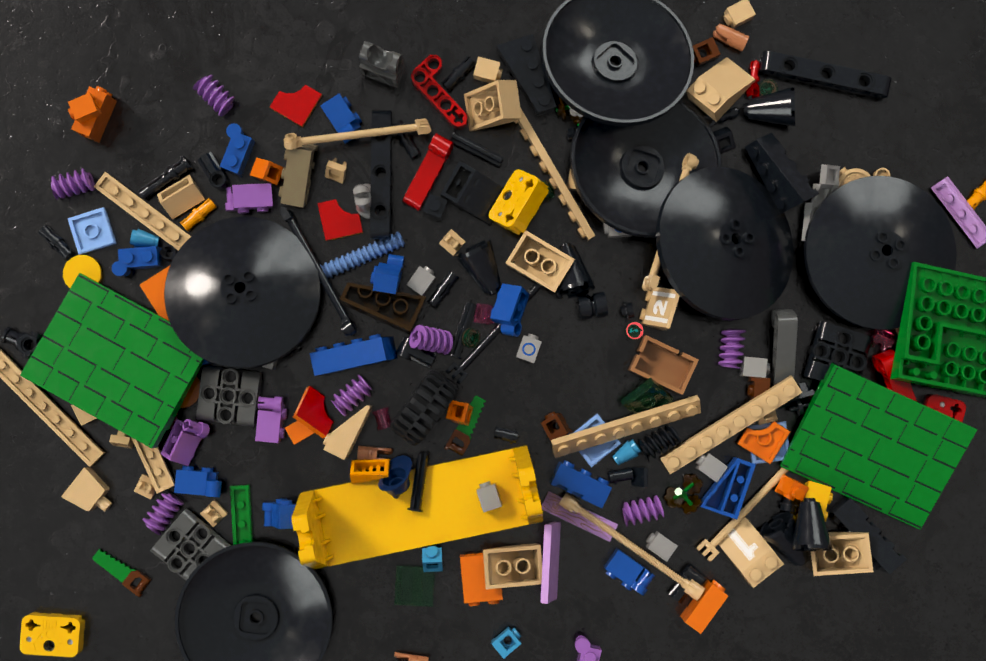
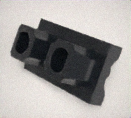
M806 382L798 384L802 393L780 406L779 409L789 407L790 412L797 411L799 416L804 415L803 409L808 408V402L812 400L815 394L814 390H810Z

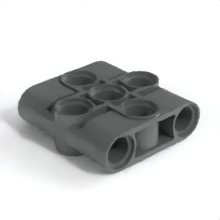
M204 365L201 374L196 419L255 427L262 372ZM231 371L236 374L234 382L228 380V374ZM209 388H212L215 392L212 399H209L206 395ZM229 390L234 394L232 401H228L225 398V394ZM246 393H250L253 396V400L249 404L244 400ZM226 409L231 412L229 420L223 418V412Z
M186 508L150 551L168 565L170 571L177 573L186 581L196 567L202 563V556L209 557L215 552L231 545L218 535L211 525L205 524ZM199 523L198 526L191 532V530L196 526V524ZM201 528L206 529L208 533L206 538L200 536L199 530ZM173 531L179 532V540L173 539ZM214 535L215 537L211 540V542L207 546H205ZM188 543L194 545V553H190L187 550ZM175 558H179L182 561L181 568L175 566ZM190 563H192V564L189 566V568H188V569L184 572V574H183L182 572L187 568V566H188Z

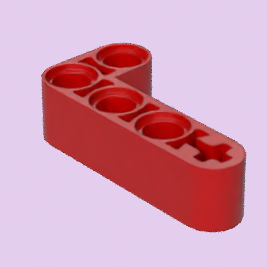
M430 55L412 71V83L453 128L461 130L468 123L467 114L435 81V78L443 69L442 60L437 55ZM436 61L439 63V66L436 69H431L429 64ZM418 74H422L425 76V79L422 82H417L415 77ZM436 88L438 90L437 95L430 96L428 94L429 89ZM449 102L451 107L448 110H443L441 104ZM454 110L458 118L462 117V123L459 121L456 123V118L452 114Z
M437 133L433 136L428 152L402 200L403 203L420 211L453 149L454 144L452 141Z
M889 349L872 356L873 365L882 374L886 387L917 401L911 383L890 379L895 351Z

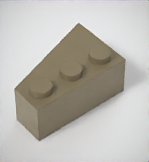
M302 145V147L297 149L285 150L284 160H287L286 168L283 167L281 174L284 183L279 189L281 204L302 208L307 204L311 184V171L315 165L313 162L314 151L318 150V145Z

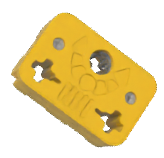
M519 169L515 170L491 208L489 218L517 235H520L521 232L524 233L547 196L549 186L534 175Z
M32 612L22 619L20 651L28 655L74 657L83 650L85 619H82L81 615ZM72 623V625H73V626H76V628L73 630V627L70 626L69 624ZM52 641V643L55 644V647L52 648V646L49 645V642Z

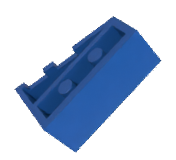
M733 457L719 481L714 482L701 499L702 504L700 507L737 520L756 464Z
M566 460L563 463L559 461L549 481L550 484L597 507L603 508L612 489L608 485L609 481L601 477L597 480L591 477V472L583 468L581 471L574 469V464Z

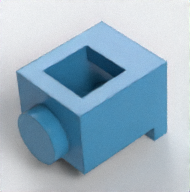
M429 546L422 548L424 572L443 571L442 547Z
M508 626L491 640V644L504 659L522 644L520 640L522 636L516 628L511 629ZM510 637L511 642L506 643L504 638Z

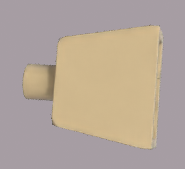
M84 467L61 496L88 512L93 511L97 506L106 512L112 505V502L104 497L110 488L91 467Z

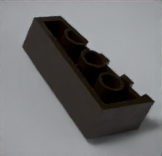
M349 282L340 297L341 304L409 335L426 301V296L411 295L404 292H396V294L373 291L371 286Z

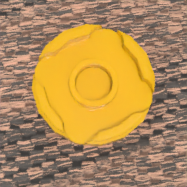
M88 255L72 257L66 262L63 269V279L69 288H71L79 273L98 283L102 280L101 266L95 258Z

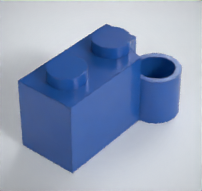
M339 93L320 105L337 133L362 129L359 124L362 120L356 112H351L349 107L352 105L346 96L342 98ZM352 139L343 140V142L346 144L347 142H349V141L352 140Z
M389 254L387 264L379 262L378 266L374 267L370 283L373 284V291L396 294L401 282L404 256Z
M502 283L497 293V300L491 310L490 319L494 323L501 324V333L503 335L518 337L521 333L522 326L520 321L530 295L522 286Z
M183 465L182 469L176 470L174 493L220 497L222 481H218V472H214L213 468L202 467L201 470H194V466Z

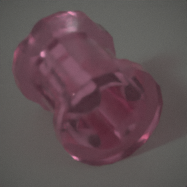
M388 407L372 412L378 425L377 431L390 427L392 423L387 412Z

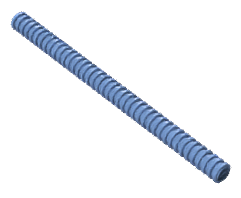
M397 231L396 234L390 235V240L379 239L378 242L374 241V244L369 243L367 247L364 245L362 249L352 250V253H346V256L341 255L339 259L336 257L334 261L330 260V263L325 262L323 266L321 264L320 266L327 279L329 277L333 278V275L338 276L340 272L343 274L345 270L350 271L349 268L354 269L356 265L361 266V263L366 264V261L370 262L373 258L377 259V256L382 257L384 253L387 255L389 251L394 252L393 249L398 250L400 246L403 248L405 243L400 232Z

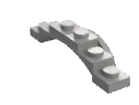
M821 164L819 184H813V189L816 188L820 194L814 196L811 203L805 202L801 241H805L809 222L818 206L829 194L839 187L840 166Z

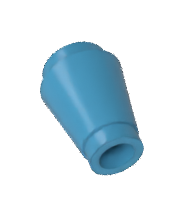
M141 229L132 230L130 245H134V247L158 246L160 237Z
M634 439L631 441L627 440L612 457L620 465L639 456L642 450Z

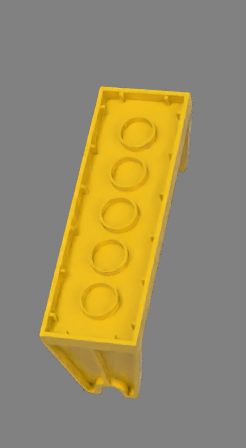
M527 445L427 466L421 504L423 512L407 510V508H410L415 469H411L409 474V488L403 494H400L398 499L379 489L378 483L380 479L353 484L348 482L301 492L292 514L293 530L297 532L299 539L298 555L301 565L320 569L543 522L542 506ZM490 481L491 484L496 483L502 507L483 513L476 490L480 488L479 484Z

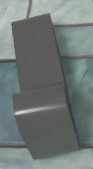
M772 309L771 322L774 328L772 386L790 375L794 379L798 318L793 309Z

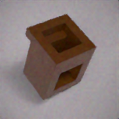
M713 37L692 46L694 63L697 66L718 59L721 55ZM703 51L706 56L701 57L699 52Z
M748 377V381H751V385H748L750 400L770 388V378Z
M554 411L546 415V420L541 422L550 441L573 433L562 413H555ZM556 423H558L560 427L559 429L555 427Z

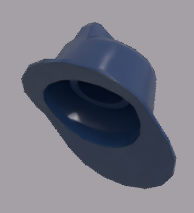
M404 455L393 458L390 461L389 477L379 480V489L398 499L400 494L407 491L410 486L409 474L412 469V460Z

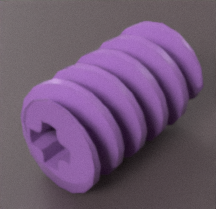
M211 74L198 80L193 86V90H197V94L203 96L202 99L208 101V105L213 107L215 112H219L218 115L221 117L227 114L233 107L232 102L235 97L227 98L230 92L222 93L224 86L221 85L217 88L216 86L219 81L215 80L212 82L211 80L214 76Z
M81 168L80 175L77 170H74V176L67 172L65 179L62 174H59V180H56L55 176L51 177V188L56 200L59 197L64 199L66 195L71 197L73 193L79 195L81 191L87 193L88 189L90 191L95 190L93 176L90 172L87 173L84 168Z
M417 325L410 334L409 344L414 349L430 350V352L446 355L453 347V336L447 330Z
M728 328L721 332L722 335L726 336L721 339V342L726 345L720 346V350L725 353L719 354V357L724 360L719 361L718 365L726 368L742 369L737 364L743 363L742 360L738 359V356H742L744 353L738 350L744 348V345L740 344L739 341L745 340L740 334L745 333L746 330Z
M359 374L357 375L358 382L354 379L351 380L352 387L348 384L345 385L346 392L342 389L339 390L341 396L333 394L335 401H332V403L343 416L347 415L346 409L349 411L353 410L352 404L355 406L359 405L358 399L365 401L363 394L370 397V389L373 391L367 381Z
M170 492L168 494L161 493L164 500H156L159 506L152 505L155 512H147L150 519H142L145 525L158 535H161V531L166 529L165 524H170L169 518L175 517L174 512L180 510L178 505H184V502L179 497Z
M657 495L654 496L653 502L650 497H647L646 503L643 499H639L637 505L635 500H632L631 506L624 502L622 508L626 527H628L629 521L636 525V519L642 524L644 517H646L648 522H651V516L658 520L659 514H661L664 518L662 503Z

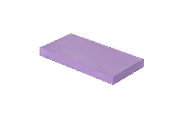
M556 521L544 525L540 600L544 604L557 599L561 522Z

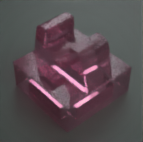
M477 303L473 322L494 324L490 319L493 306Z
M874 330L871 347L874 348L877 343L882 344L881 351L884 352L888 347L891 348L893 346L894 334L887 330Z

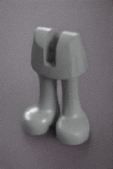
M365 183L356 185L353 188V195L357 212L362 217L370 219L371 184Z

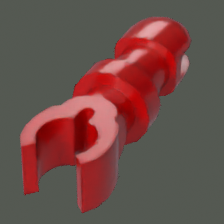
M758 60L750 63L751 76L756 81L746 90V95L752 96V98L759 97L760 94L758 85L760 81L758 76L760 62Z

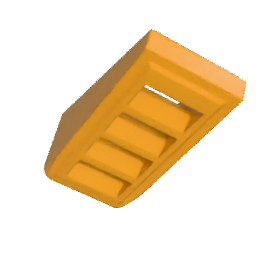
M390 459L351 460V483H362L389 477Z

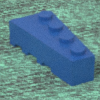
M380 334L369 336L370 340L363 341L362 338L351 340L352 344L349 345L341 342L333 344L334 348L327 349V346L315 348L316 352L309 353L314 376L398 359L397 354H395L393 336L381 337Z

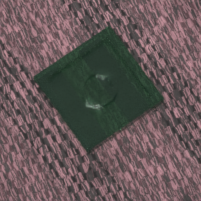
M649 378L624 397L621 403L633 414H637L669 404L674 399L655 380Z
M397 565L394 605L433 607L435 572H424L423 566Z

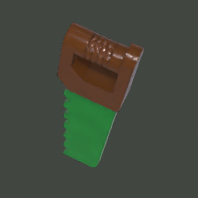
M478 396L473 398L470 403L473 411L469 426L459 424L444 449H450L463 456L470 444V434L473 433L472 429L475 428V424L478 422L477 418L480 417L479 413L482 412L481 408L484 407L483 403L486 400ZM454 437L463 441V448L452 442Z
M101 549L92 558L93 561L117 578L124 587L138 597L143 595V590L151 581L141 571L131 569L125 563L121 564L120 560L116 561L115 557L111 558L110 554L107 555ZM140 577L142 579L136 588L131 585L133 581Z

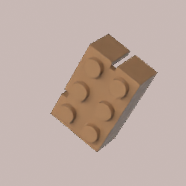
M647 335L643 336L637 352L640 354L634 356L628 371L651 382L655 381L658 385L683 395L699 359L684 352L678 356L676 354L679 353V350Z

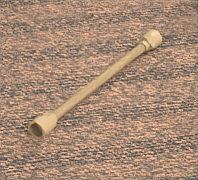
M568 492L565 493L559 502L560 506L571 513L574 511L575 513H580V515L582 514L588 521L590 520L598 528L617 541L619 540L621 544L623 543L635 554L637 553L645 561L654 567L656 566L658 570L660 569V571L680 584L685 589L684 592L697 601L705 590L702 585L693 579L689 581L683 577L681 578L675 571L673 572L665 564L652 555L650 556L646 551L644 552L638 545L636 546L628 538L585 510L578 503L580 500Z

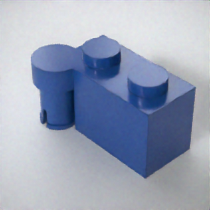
M233 123L228 125L226 133L231 139L220 167L241 177L255 141L251 137L244 135L242 128L238 124Z
M149 246L118 249L119 261L113 263L112 272L114 275L122 277L128 276L131 273V269L163 267L160 254L162 248Z
M276 499V502H263L264 526H272L277 529H293L292 514L296 504L288 499Z
M618 548L615 549L604 565L608 576L614 580L619 578L623 581L622 585L630 591L634 589L643 596L648 590V585L655 577L647 568Z

